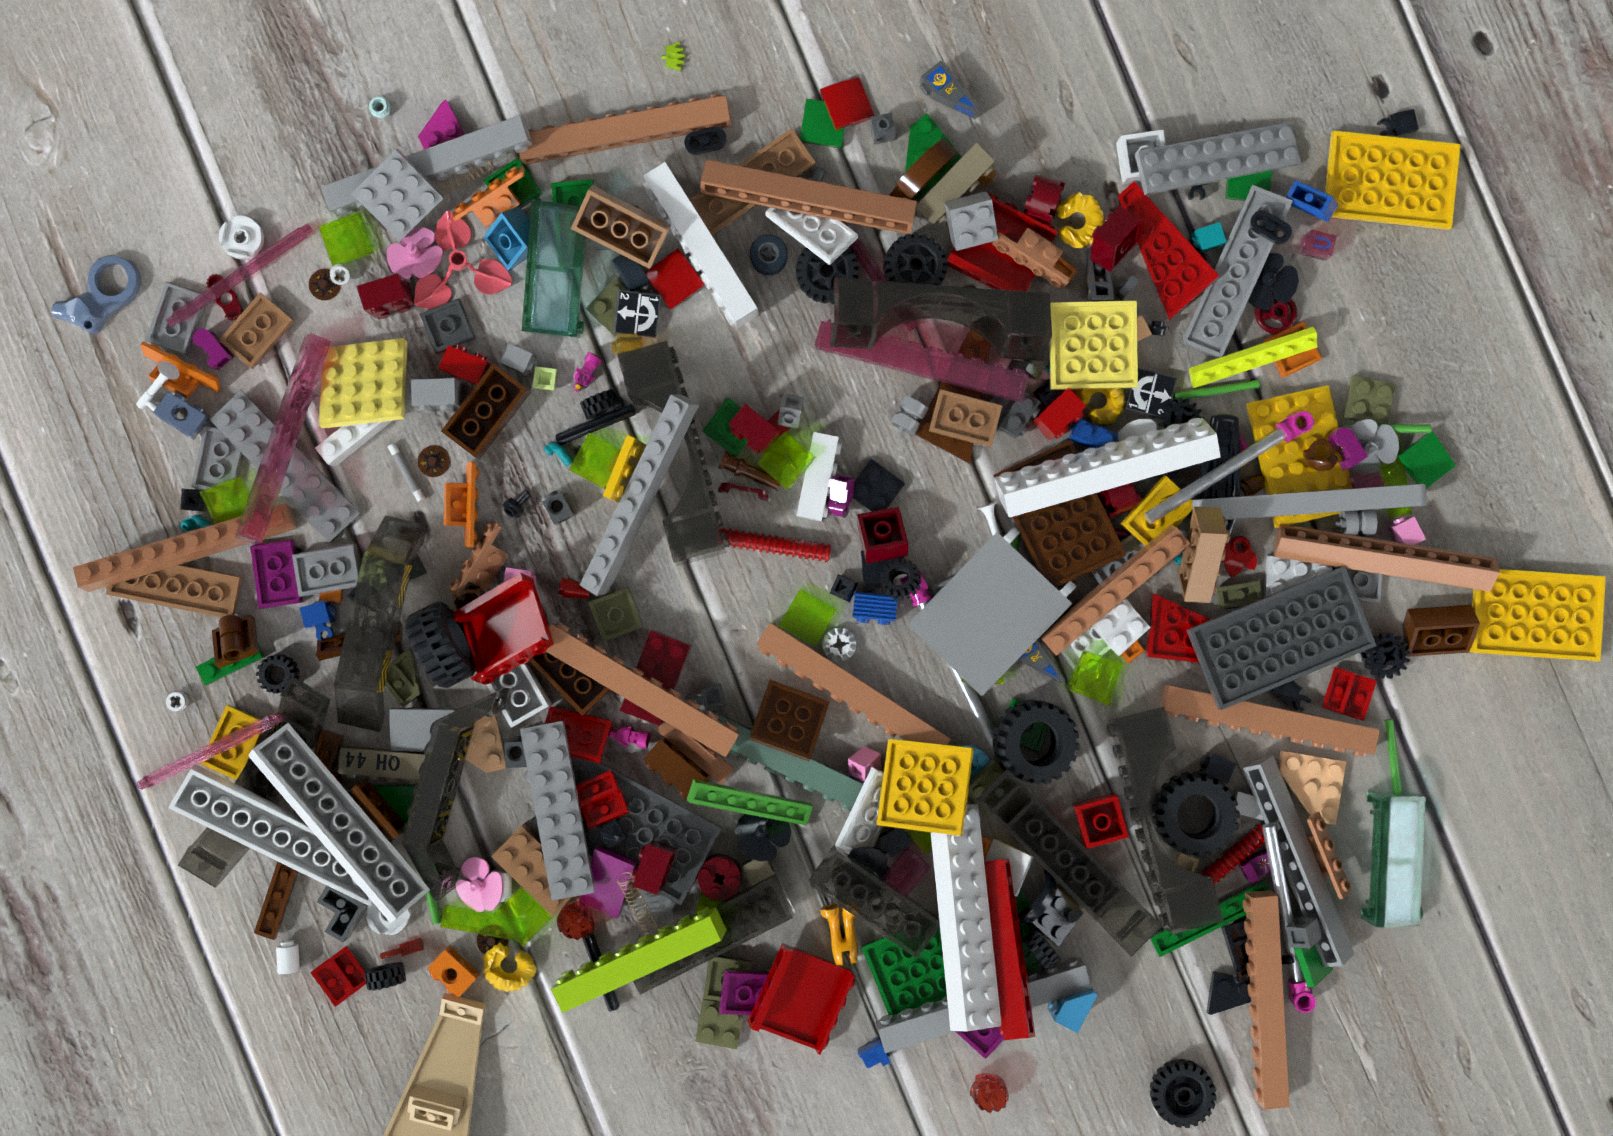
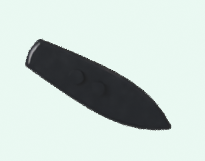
M1216 414L1211 417L1209 426L1217 433L1220 458L1203 462L1201 477L1241 452L1240 424L1237 416ZM1241 467L1201 492L1199 500L1240 497ZM1236 519L1226 520V530H1229L1230 536Z

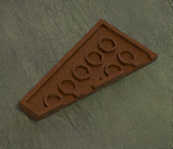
M976 322L971 326L915 433V436L967 464H970L974 443L929 432L940 389L979 400L982 398L993 331Z

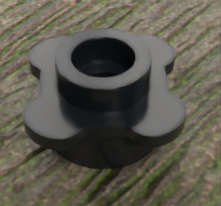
M1152 321L1151 324H1147L1152 335L1164 336L1166 330H1169V327L1165 326L1163 321Z

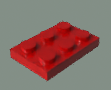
M550 706L544 724L564 721L570 756L601 763L612 727V721L588 715L582 716L580 713Z

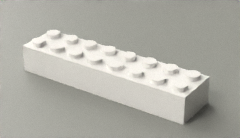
M664 162L643 175L645 179L643 186L651 200L656 199L654 203L662 218H668L666 222L671 225L670 231L674 236L678 234L679 245L685 254L690 253L689 259L696 272H702L700 276L708 290L712 288L714 291L712 292L713 298L719 308L724 307V316L731 326L735 324L738 329L759 315L757 306L667 164Z

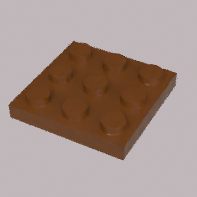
M769 680L748 740L809 762L830 701Z

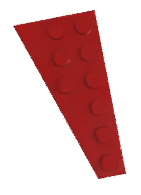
M1133 181L1118 195V198L1124 209L1141 218L1137 244L1170 320L1214 282L1219 275Z
M1153 593L1149 622L1151 628L1148 631L1146 657L1199 663L1186 629L1211 619Z

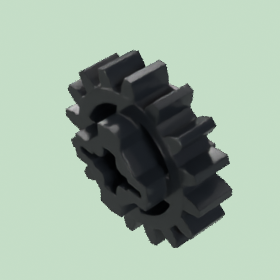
M1181 398L1168 402V406L1162 407L1164 413L1158 417L1163 419V421L1158 423V426H1163L1166 429L1172 424H1178L1184 418L1185 420L1181 424L1187 423L1193 418H1205L1199 416L1202 412L1201 409H1195L1197 403L1189 404L1190 400L1188 398L1183 401Z
M1379 633V638L1373 636L1376 646L1363 651V653H1366V657L1361 658L1362 661H1367V664L1364 666L1365 669L1372 668L1370 674H1378V678L1382 679L1385 678V675L1388 679H1393V674L1400 676V669H1407L1404 663L1410 662L1406 655L1411 652L1404 649L1408 644L1406 642L1400 643L1402 637H1394V633H1387V635ZM1385 641H1388V642H1389V643H1386L1384 646H1379V645H1378V644H1380V643H1382V642H1385ZM1388 665L1393 666L1388 670H1383V668H1386Z

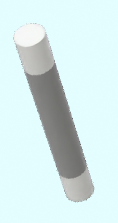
M395 443L390 444L387 447L418 502L425 500L423 492Z

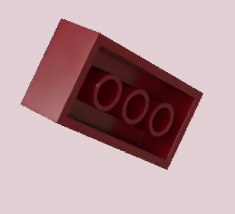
M650 630L636 667L644 672L643 676L649 680L653 677L662 682L663 685L661 687L669 691L670 688L675 690L692 645L658 631ZM624 698L619 711L658 726L662 724L663 720Z

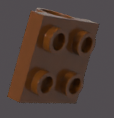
M251 614L243 618L236 615H226L219 619V627L212 630L215 665L219 669L259 653L255 618Z

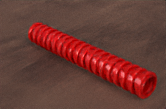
M709 525L707 528V544L711 542L713 545L720 544V546H723L724 544L726 547L733 546V548H736L737 546L739 549L746 548V550L750 548L753 551L772 552L774 555L779 553V555L785 554L787 557L789 555H792L794 558L799 556L798 558L800 559L802 557H805L807 560L812 558L813 561L815 559H818L820 562L825 560L826 563L830 559L831 544L824 545L822 542L817 544L816 541L811 543L809 540L804 542L803 539L798 541L796 538L791 540L790 537L784 539L785 537L778 538L777 535L771 537L770 534L765 536L764 533L758 535L757 532L752 534L751 531L745 533V530L739 532L738 529L732 531V528L726 530L725 527L719 529V526L712 528V525Z
M1257 824L1256 829L1252 828V832L1246 833L1247 836L1242 837L1240 842L1237 841L1236 846L1232 845L1231 850L1227 849L1225 855L1221 854V858H1217L1215 863L1212 862L1211 867L1207 866L1205 872L1201 871L1200 876L1196 875L1195 880H1190L1191 883L1189 885L1186 884V888H1181L1180 893L1176 892L1174 898L1171 896L1169 902L1165 901V906L1174 916L1179 917L1180 912L1183 913L1185 908L1188 909L1190 907L1189 904H1194L1195 899L1199 900L1200 895L1204 896L1205 891H1209L1211 886L1214 887V883H1219L1220 878L1224 879L1226 873L1230 874L1231 869H1236L1235 866H1239L1241 861H1245V857H1250L1251 852L1255 853L1256 848H1261V844H1265L1263 825Z

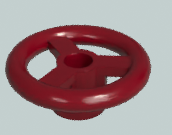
M1291 298L1287 302L1291 310L1290 320L1287 318L1289 313L1288 306L1275 300V304L1267 313L1262 314V309H1255V318L1258 325L1264 331L1271 334H1278L1293 327L1297 319V307L1293 299ZM1275 309L1280 311L1279 316L1275 314ZM1270 318L1279 320L1284 326L1273 328L1268 326L1264 320Z

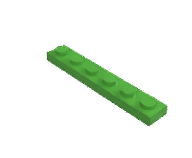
M693 779L687 797L689 803L807 826L813 805L808 802Z

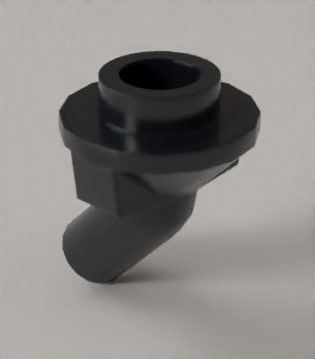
M525 490L515 500L511 497L503 503L504 512L509 517L519 518L524 511L521 506L531 497V494Z

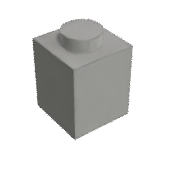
M508 344L500 363L528 376L529 372L534 370L537 361L534 354Z

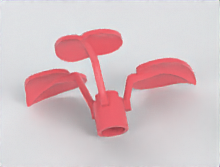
M449 210L442 215L436 226L435 240L442 250L453 248L454 251L449 255L450 266L443 281L436 274H428L417 281L414 304L420 308L433 309L450 300L452 292L445 284L453 270L462 271L468 267L476 273L474 277L476 288L481 293L487 295L497 294L512 285L509 272L498 261L483 259L479 262L478 270L471 263L467 262L465 253L457 250V247L463 248L469 243L471 239L470 228L462 219L455 221L453 213Z

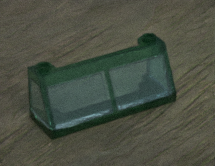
M531 200L522 332L580 338V334L584 332V321H581L579 315L586 236L571 229L581 206Z
M1367 791V802H1372L1374 810L1370 809V814L1373 815L1370 897L1365 901V904L1369 906L1368 908H1361V919L1375 927L1381 928L1420 926V919L1423 917L1421 891L1425 812L1428 811V801L1426 796L1414 793Z

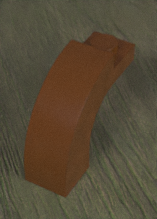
M942 138L906 171L896 183L897 186L890 193V196L914 200L921 190L951 163L958 152Z

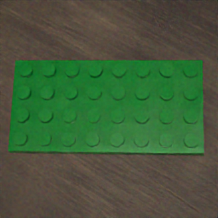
M1021 887L1018 896H1015L1018 914L1030 907ZM939 914L861 945L888 1015L899 1014L902 1010L908 1008L915 1009L927 1002L934 1003L947 996ZM1030 922L1019 924L1021 938L1023 939L1036 927ZM1022 940L1026 972L1043 967L1044 965Z

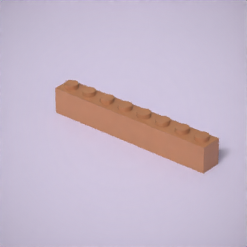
M1169 525L1058 618L1040 638L1057 656L1191 543L1177 527Z

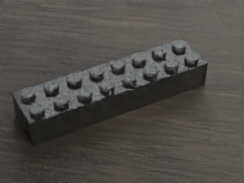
M776 874L709 907V909L717 908L727 929L722 940L634 980L633 982L639 994L641 995L792 919L795 915V910Z

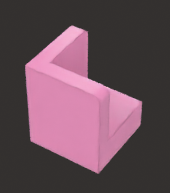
M863 746L848 759L849 775L864 783L871 767L881 771V754Z

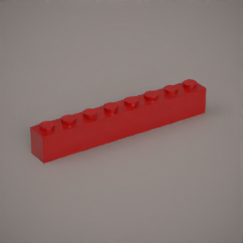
M1009 859L984 861L1002 1025L999 1026L1000 1033L1004 1037V1041L1035 1037Z

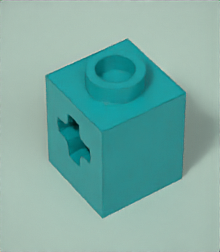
M1220 222L1195 230L1190 238V244L1199 254L1222 247L1227 242Z

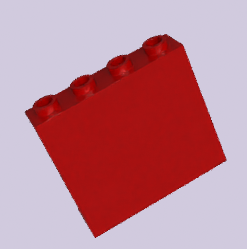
M987 193L992 199L997 234L1001 233L1015 243H1018L1024 232L1029 228L1052 243L1058 231L1054 230L1055 227L1047 222L1041 223L1035 220V218L1027 216V212L1023 214L1018 211L1017 207L1008 202L1004 204L998 201V197ZM993 242L956 251L955 247L953 248L947 259V266L1021 303L1035 276L1031 269L1018 264L1008 254L998 251L992 244Z
M521 572L453 612L454 620L462 623L477 671V674L472 676L471 679L484 685L494 682L501 675L510 673L516 666L527 663L530 658L546 652L549 647L554 645L532 577Z
M782 943L747 1022L752 1030L757 1032L760 1029L813 1048L817 1054L821 1055L823 1049H826L828 1046L831 1030L835 1029L837 1025L838 1014L846 1005V996L849 990H852L854 987L855 975L849 968L836 965V963Z

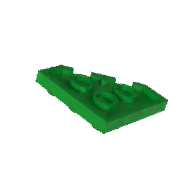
M928 113L910 126L905 173L928 149L942 138L954 148ZM958 153L951 163L938 173L913 201L918 203L962 156Z

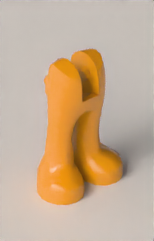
M841 903L845 929L844 939L841 936L839 905L830 904L820 908L822 917L827 918L829 922L832 954L836 965H843V955L841 952L849 951L851 964L857 962L858 945L854 918L861 910L860 903Z

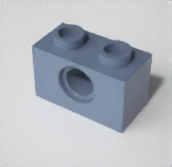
M168 392L153 413L162 421L194 440L209 420L204 415L206 411L197 405L193 407L186 403L187 399L178 393L173 395ZM180 410L188 411V415L184 419H178L177 413Z

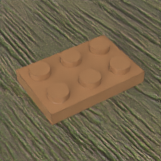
M260 292L218 341L246 365L254 369L295 321Z
M940 389L929 432L991 448L1002 405Z

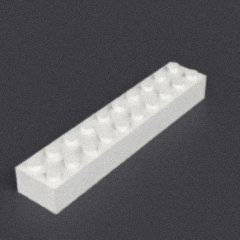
M1193 418L1187 423L1180 425L1172 424L1166 429L1159 431L1151 430L1145 435L1138 437L1130 436L1124 441L1117 443L1109 442L1103 447L1096 449L1088 448L1082 453L1067 454L1061 459L1046 460L1040 465L1026 466L1015 472H1005L995 477L999 499L1010 518L1220 458L1217 433L1203 418Z
M289 723L252 749L248 755L390 923L430 891L427 885Z
M196 764L192 766L169 805V809L368 906L371 905L372 901L299 815Z
M978 804L966 805L963 836L931 832L951 1031H973L1002 1026Z

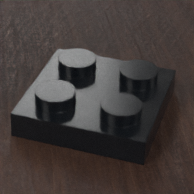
M870 459L854 482L852 498L871 512L887 509L905 483Z

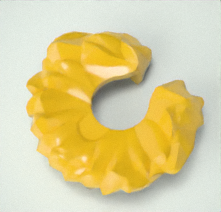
M1076 192L1066 200H1062L1057 207V216L1060 219H1065L1075 212H1079L1085 217V225L1081 229H1074L1070 226H1063L1058 229L1059 236L1064 243L1069 244L1073 248H1082L1092 244L1093 231L1097 226H1102L1104 223V212L1098 205V201L1094 199V196Z
M1121 388L1076 389V395L1085 405L1089 403L1092 394L1096 392L1102 393L1106 397V405L1103 408L1092 409L1088 412V417L1091 419L1092 424L1109 425L1115 423L1117 417L1124 411L1123 406L1126 401H1124V390Z
M498 943V945H494L483 956V973L486 976V980L500 991H519L522 989V986L526 987L529 981L532 980V977L535 976L537 968L529 953L521 950L515 956L517 969L512 973H507L502 969L501 961L507 957L510 949L509 946Z

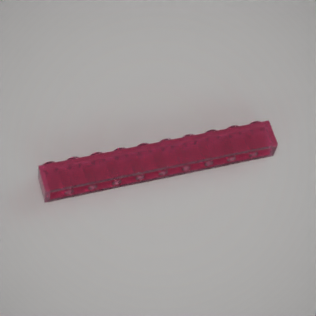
M830 319L827 322L821 321L814 345L817 350L1022 403L1029 375L1025 374V370L1013 368V371L1004 369V365L994 362L992 365L985 364L983 359L972 357L971 360L963 358V354L957 352L943 353L941 348L930 346V349L921 347V343L909 341L908 344L901 342V338L889 335L888 338L880 336L879 332L868 330V333L862 332L859 327L848 325L847 327L839 326V322Z
M312 333L303 339L235 535L236 538L253 544L263 542L331 344L330 340Z

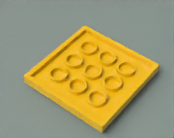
M888 739L876 825L963 836L974 749Z

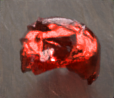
M574 902L563 907L556 920L558 930L568 939L579 940L580 938H588L589 933L594 931L595 923L592 912L588 906L581 902Z
M988 1073L975 1076L970 1096L973 1098L976 1106L981 1111L986 1110L988 1113H991L993 1110L999 1112L1002 1108H1005L1006 1103L1009 1101L1008 1088L1005 1081L998 1075Z

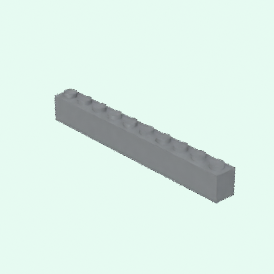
M519 115L405 157L430 182L435 180L443 181L448 179V176L451 174H462L467 172L468 168L485 166L490 160H501L508 157L510 153L524 152L529 146L533 145L526 121ZM377 167L322 186L329 211L338 216H345L356 208L365 209L351 193Z
M682 394L670 395L580 583V586L596 596L609 593L699 407V404Z
M1272 755L1255 759L1243 767V770L1265 824H1275L1283 868L1303 917L1318 918L1322 938L1315 946L1323 966H1343L1355 954L1275 758Z
M1080 957L1068 958L1063 963L1053 965L1049 970L1043 968L1037 971L1030 970L1026 972L1031 1008L1092 989L1085 964ZM947 996L940 1001L934 1003L927 1002L922 1004L921 1007L904 1009L899 1014L885 1015L876 1020L885 1053L955 1032L950 1030Z

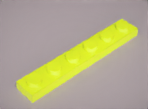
M1310 327L1190 367L1191 385L1193 388L1317 348V332L1314 327Z

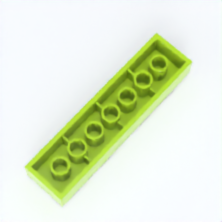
M708 906L702 908L692 918L689 915L679 919L677 921L678 924L672 927L669 924L661 927L655 935L651 936L648 933L640 937L639 941L633 945L629 942L620 946L619 951L613 954L611 951L604 953L594 963L592 960L581 964L580 968L576 971H573V969L565 971L561 974L560 978L555 980L556 984L551 988L561 1012L569 1011L721 941L727 929L717 908L709 909Z

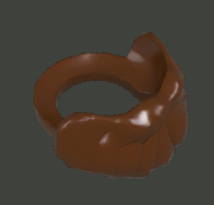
M1318 439L1310 445L1309 449L1303 451L1305 462H1307L1308 467L1311 469L1329 471L1337 464L1338 457L1335 455L1334 446L1328 440ZM1318 444H1325L1329 447L1330 455L1327 461L1315 460V448Z
M470 586L468 590L458 592L453 597L456 609L458 610L484 595L485 590L479 586ZM466 594L464 600L458 599L459 596Z

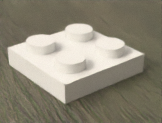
M1126 599L1091 626L1117 656H1120L1151 628Z

